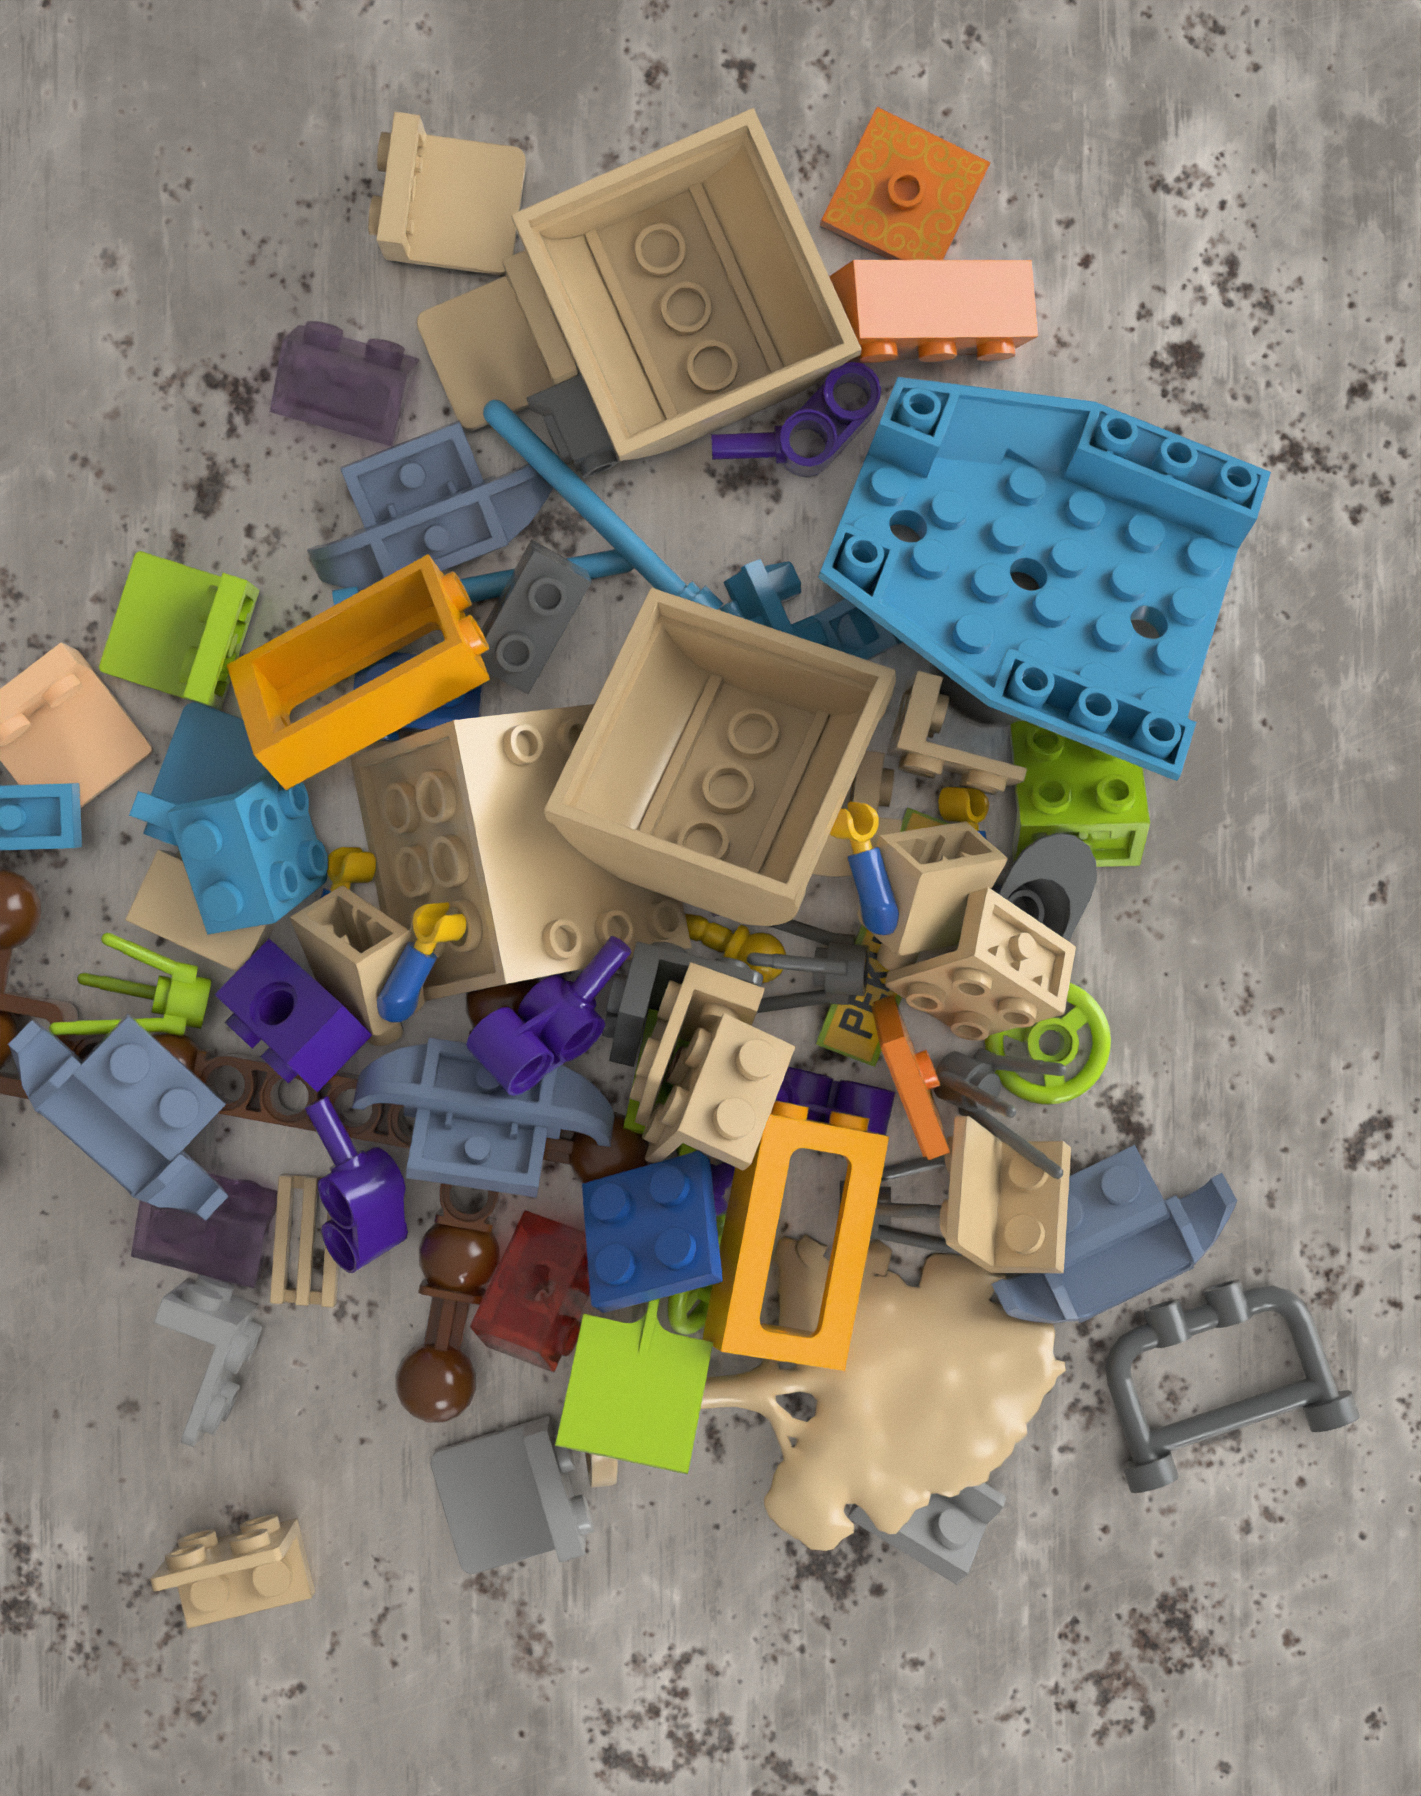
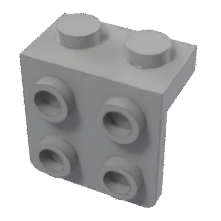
M203 1274L198 1275L196 1280L187 1278L165 1295L161 1300L153 1322L215 1345L181 1438V1443L194 1447L205 1433L215 1435L221 1421H227L240 1389V1385L230 1382L233 1373H238L243 1361L248 1362L262 1330V1325L253 1322L259 1306L258 1303L233 1295L235 1287L232 1284Z
M551 1416L438 1449L433 1454L430 1462L460 1566L466 1573L476 1574L552 1550H556L559 1563L585 1554L586 1534L594 1532L593 1522L584 1494L574 1496L567 1473L576 1470L572 1450L555 1446L557 1434L555 1433Z

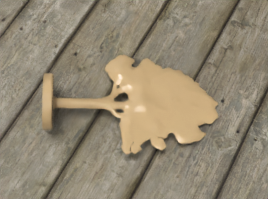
M806 1234L799 1241L784 1236L777 1244L774 1260L779 1267V1326L815 1331L830 1260L824 1256L828 1245L820 1244ZM877 1239L869 1244L845 1371L797 1363L791 1369H779L777 1363L780 1361L763 1358L759 1366L748 1372L706 1378L701 1409L738 1407L755 1411L766 1417L775 1431L784 1460L777 1466L773 1474L771 1489L764 1497V1506L769 1518L780 1529L795 1539L800 1540L810 1550H832L842 1539L854 1533V1524L846 1517L843 1510L846 1504H856L865 1511L879 1531L886 1532L888 1535L896 1534L909 1521L915 1510L928 1505L931 1494L937 1493L951 1498L959 1495L960 1491L968 1486H979L988 1481L990 1472L1000 1467L1003 1461L1012 1454L1015 1443H1018L1027 1435L1026 1424L1038 1412L1044 1395L1052 1389L1056 1378L1064 1373L1066 1368L1065 1362L1056 1360L1053 1354L1055 1338L1053 1324L1033 1322L1009 1316L1001 1304L990 1300L994 1292L992 1284L1001 1279L1006 1280V1273H990L965 1256L934 1253L925 1258L919 1287L907 1286L900 1275L888 1270L892 1249ZM577 1330V1340H578V1336H579V1331H580V1330ZM795 1392L812 1394L817 1400L815 1416L808 1422L792 1418L786 1410L776 1403V1395ZM789 1437L797 1439L794 1447H792ZM585 1453L590 1486L614 1485L617 1481L618 1460Z

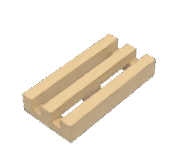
M279 1175L270 1303L283 1304L287 1302L302 1306L317 1304L321 1305V1307L332 1308L337 1304L339 1265L333 1260L326 1246L322 1290H311L318 1181L324 1176ZM294 1188L303 1189L297 1288H287ZM327 1212V1221H329L332 1218Z

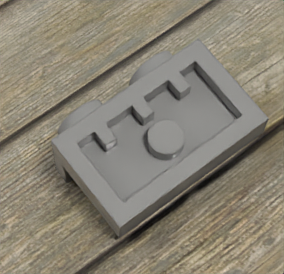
M986 1483L979 1486H968L961 1490L959 1495L951 1498L937 1493L931 1494L927 1506L915 1510L909 1521L896 1534L889 1535L886 1532L879 1531L865 1511L856 1504L852 1505L847 1518L958 1585L969 1574L986 1526L1002 1510L1006 1497Z

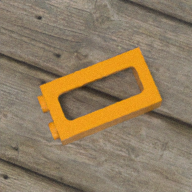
M427 554L227 664L253 754L285 790L490 680L481 657L482 653L489 650V646L474 618L471 615L466 616L464 610L472 606V603L456 573L452 571L444 576L430 555ZM434 630L442 631L445 639L443 642L291 724L289 715L296 705Z
M775 1101L751 1165L744 1170L736 1167L734 1170L719 1249L723 1282L712 1285L702 1340L713 1342V1347L721 1352L845 1371L889 1136L868 1131L869 1118L831 1111L829 1123L807 1119L809 1107ZM799 1148L840 1154L847 1161L844 1188L818 1324L815 1331L760 1323V1313L789 1161L792 1153Z

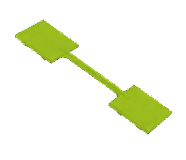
M648 1010L633 1084L649 1037L651 1038L658 1019L659 1011ZM678 1040L671 1062L681 1046L688 1048L690 1042ZM665 1078L655 1106L658 1103L665 1105L673 1088V1085L666 1082ZM629 1099L623 1128L643 1134L645 1126L635 1123L640 1102ZM684 1143L676 1148L677 1156L689 1154L697 1150ZM660 1298L648 1301L645 1315L633 1323H624L583 1314L555 1446L687 1475L713 1342L666 1331L660 1325L657 1318Z

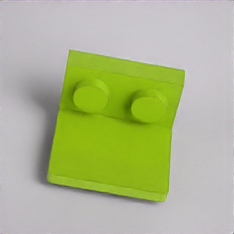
M139 551L134 556L103 651L99 669L105 674L221 711L231 682L227 664L239 657L260 590L248 580L222 573V576H217Z
M1018 721L1011 724L1009 736L1012 764L1027 768L1024 782L1015 785L1017 818L1012 842L1013 863L1022 850L1038 838L1055 833L1075 835L1090 847L1096 860V867L1140 866L1150 827L1143 768L1027 721Z

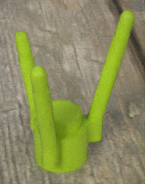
M107 932L102 935L101 941L104 945L172 975V977L159 975L157 985L153 986L108 976L80 973L77 977L79 984L153 1000L151 1013L163 1015V1018L134 1019L149 1033L163 1032L183 1036L185 1026L201 1029L208 1002L211 979L196 976L198 966L176 962L112 933ZM122 1019L54 1022L49 1026V1032L53 1035L108 1034Z

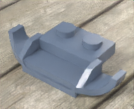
M458 420L342 466L340 470L364 527L355 530L352 535L309 548L307 552L318 578L322 582L345 588L357 586L358 590L371 586L427 554L430 555L438 568L443 571L509 545L508 543L529 525L549 497L553 487L529 463L496 477L494 475L483 480L461 423Z
M128 1013L83 1060L56 1036L34 1020H31L8 1044L22 1082V1087L34 1110L44 1116L104 1169L133 1198L157 1207L173 1208L203 1218L205 1221L227 1199L228 1195L222 1187L183 1151L226 1105L224 1100Z
M429 1038L426 1044L399 1048L371 1062L361 1071L358 1077L352 1106L354 1109L365 1110L367 1106L376 1103L404 1105V1116L415 1118L406 1178L536 1198L546 1138L559 1139L560 1131L563 1129L584 1133L595 1139L597 1145L610 1147L615 1119L614 1111L604 1095L584 1076L563 1065L545 1075L528 1091L512 1096L504 1090L467 1049L466 1043Z
M1133 1145L1069 1176L1064 1273H1026L1013 1279H1001L993 1283L992 1286L1005 1312L1009 1316L1051 1324L1075 1321L1082 1323L1193 1269L1194 1265L1214 1245L1236 1206L1237 1199L1223 1173H1220L1210 1178L1204 1186L1181 1199H1178L1175 1195L1164 1200L1136 1146Z

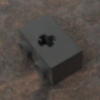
M531 539L481 629L489 646V650L481 654L489 674L526 694L530 693L592 583L586 569Z

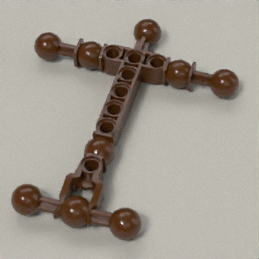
M0 870V1070L12 1059L13 1055L8 1044L18 1035L16 1022L10 1012L46 1019L50 1025L54 1022L80 1021L78 1020L77 1009L70 1002L11 991L5 992L13 949L23 945L35 933L42 917L41 901L35 887L24 876L9 870ZM539 978L467 992L465 996L466 1014L472 1027L475 1028L490 1013L504 1007L511 1008L519 1016L518 1009L526 994L540 982ZM163 1032L151 1034L224 1100L226 1105L218 1114L317 1132L305 1109L301 1112H293L286 1109L280 1103L278 1088L284 1079L261 1057L243 1053H228L216 1057V1049H201L188 1036ZM107 1034L54 1036L83 1060ZM223 1066L236 1068L244 1078L245 1088L238 1100L224 1098L215 1086L216 1075ZM0 1071V1094L29 1099L22 1087L19 1074ZM337 1071L318 1092L301 1076L297 1075L295 1077L308 1090L306 1106L322 1097H329L350 1138L410 1149L413 1132L406 1127L403 1121L404 1105L391 1103L372 1104L371 1116L365 1123L351 1122L343 1115L341 1110L342 1096L348 1089H356L359 1075ZM614 1112L615 1119L610 1147L597 1145L595 1139L584 1133L561 1129L559 1139L546 1138L543 1160L570 1165L575 1177L582 1183H587L647 1166L648 1161L645 1160L649 1143L647 1140L642 1139L643 1134L623 1128L626 1116ZM441 1183L440 1204L442 1208L436 1213L435 1223L424 1234L419 1246V1266L425 1278L419 1285L418 1293L431 1296L432 1299L424 1343L412 1348L401 1360L395 1374V1390L401 1405L413 1417L427 1423L446 1422L460 1416L471 1404L476 1391V1372L470 1359L461 1349L470 1304L481 1305L486 1296V1289L484 1287L494 1278L500 1263L499 1245L492 1232L497 1218L490 1217L489 1215L496 1208L502 1192L488 1190L486 1204L477 1209H469L457 1201L454 1195L455 1185Z

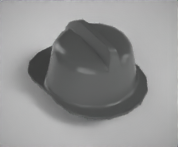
M1055 833L1040 837L1022 850L1008 873L997 878L992 890L1070 942L1072 934L1091 899L1097 881L1096 860L1090 847L1075 835Z

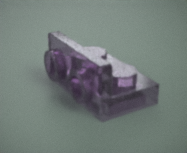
M308 321L305 323V326L298 325L283 338L269 412L392 447L398 440L410 380L417 373L420 359L404 354L405 348L395 342L384 339H368L367 343L343 337V330L335 325L319 321Z
M208 1173L222 1187L228 1197L206 1221L188 1212L173 1208H161L139 1200L131 1257L255 1288L262 1272L270 1223L277 1208V1190L262 1187L260 1184L247 1179L234 1180Z

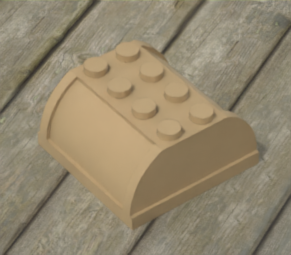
M754 108L511 214L514 226L619 461L649 457L683 446L801 393L826 378L833 369L844 365L848 360L861 354L862 349Z
M651 587L544 808L546 819L548 822L553 823L562 836L580 853L624 881L742 924L772 926L787 923L796 916L806 894V886L877 724L884 716L896 683V670Z

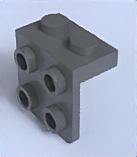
M637 941L628 976L615 973L607 1004L605 1027L602 1036L613 1039L609 1061L634 1067L648 1010L659 1011L669 981L682 984L690 962L761 987L763 981L762 974L751 970L746 963L737 959L721 957L711 960L687 954L686 950L673 943L654 942L650 945Z

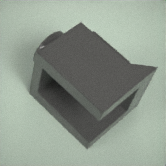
M581 374L526 398L529 409L544 416L546 428L560 459L565 464L572 462L576 472L581 471L583 478L600 474L618 463L615 456L617 454Z

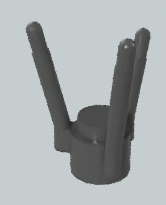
M792 919L787 923L769 927L827 945L828 948L816 947L814 958L764 953H750L747 956V962L753 966L813 972V985L824 986L825 988L823 990L762 998L757 1013L827 1003L849 1005L850 995L865 996L870 950L868 945L855 944V935L833 933Z
M983 1048L979 1049L973 1057L956 1051L947 1054L936 1068V1074L940 1082L939 1087L933 1088L936 1096L958 1106L960 1115L970 1116L986 1130L1053 1178H1061L1063 1176V1169L985 1110L990 1109L1007 1118H1013L1016 1115L1014 1106L998 1098L1001 1081L999 1076L995 1074L997 1069L1062 1076L1066 1073V1067L1061 1063L1001 1056Z
M942 1155L928 1160L926 1156L885 1166L881 1182L946 1166L945 1157ZM840 1180V1203L845 1180ZM880 1187L870 1239H880L963 1256L946 1244L945 1238L882 1226L891 1225V1217L940 1218L941 1205L891 1203V1187Z

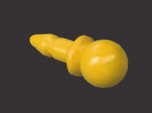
M685 914L690 939L696 942L702 941L703 945L717 952H725L724 957L746 963L751 970L762 974V983L773 981L784 970L753 966L747 962V956L750 953L786 955L783 944L775 936L763 932L750 934L749 928L742 924L733 934L730 929L718 923H709L705 917Z

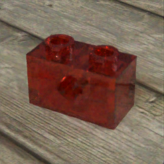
M524 1210L470 1325V1328L486 1347L553 1373L561 1357H566L573 1351L581 1326L579 1317L588 1297H590L585 1231ZM553 1285L555 1287V1290L549 1297L541 1293V1300L536 1301L535 1297L542 1289L549 1294V1286Z

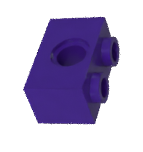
M270 939L214 994L233 1012L224 1022L252 1049L261 1040L264 1041L269 1048L260 1057L288 1083L297 1075L301 1076L316 1092L372 1036L336 998Z

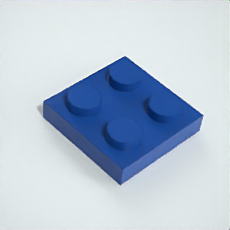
M700 1151L692 1152L582 1184L591 1306L602 1313H607L723 1282L710 1159Z

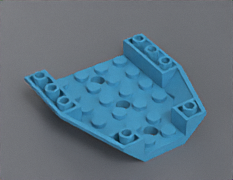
M897 377L818 578L987 706L1177 781L1181 776L1197 723L1188 719V715L1237 552L1258 518L1271 472L1095 401ZM890 526H908L918 534L920 541H902L891 532ZM1014 572L1026 573L1036 580L1040 589L1034 591L1022 589L1013 582L1010 574ZM1131 620H1143L1150 623L1157 630L1159 638L1149 639L1139 635L1134 630Z

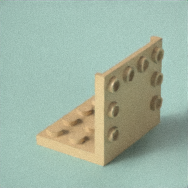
M595 704L453 720L350 757L368 850L376 858L374 881L380 911L410 930L413 942L417 940L413 930V915L423 905L448 902L450 906L446 915L463 914L466 918V929L462 938L458 941L437 942L433 953L437 956V959L422 986L425 1001L585 969L610 936L621 939L631 949V954L625 961L632 960L637 941L650 945L654 942H668L676 944L683 949L692 948L682 901L629 883L612 875L580 853L562 836L556 826L546 819L544 808Z

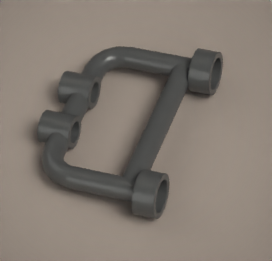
M1239 1279L1229 1280L1203 1290L1207 1304L1183 1311L1180 1300L1174 1299L1143 1310L1147 1324L1136 1327L1119 1337L1109 1351L1105 1369L1107 1384L1132 1456V1460L1122 1465L1131 1493L1155 1490L1179 1478L1171 1451L1302 1407L1311 1432L1337 1429L1360 1418L1352 1391L1337 1390L1313 1317L1302 1299L1288 1289L1273 1285L1243 1291ZM1262 1312H1277L1285 1318L1306 1379L1150 1431L1131 1375L1132 1362L1137 1355L1155 1348H1165L1190 1339L1193 1335L1214 1328H1224L1239 1324L1250 1319L1253 1315Z

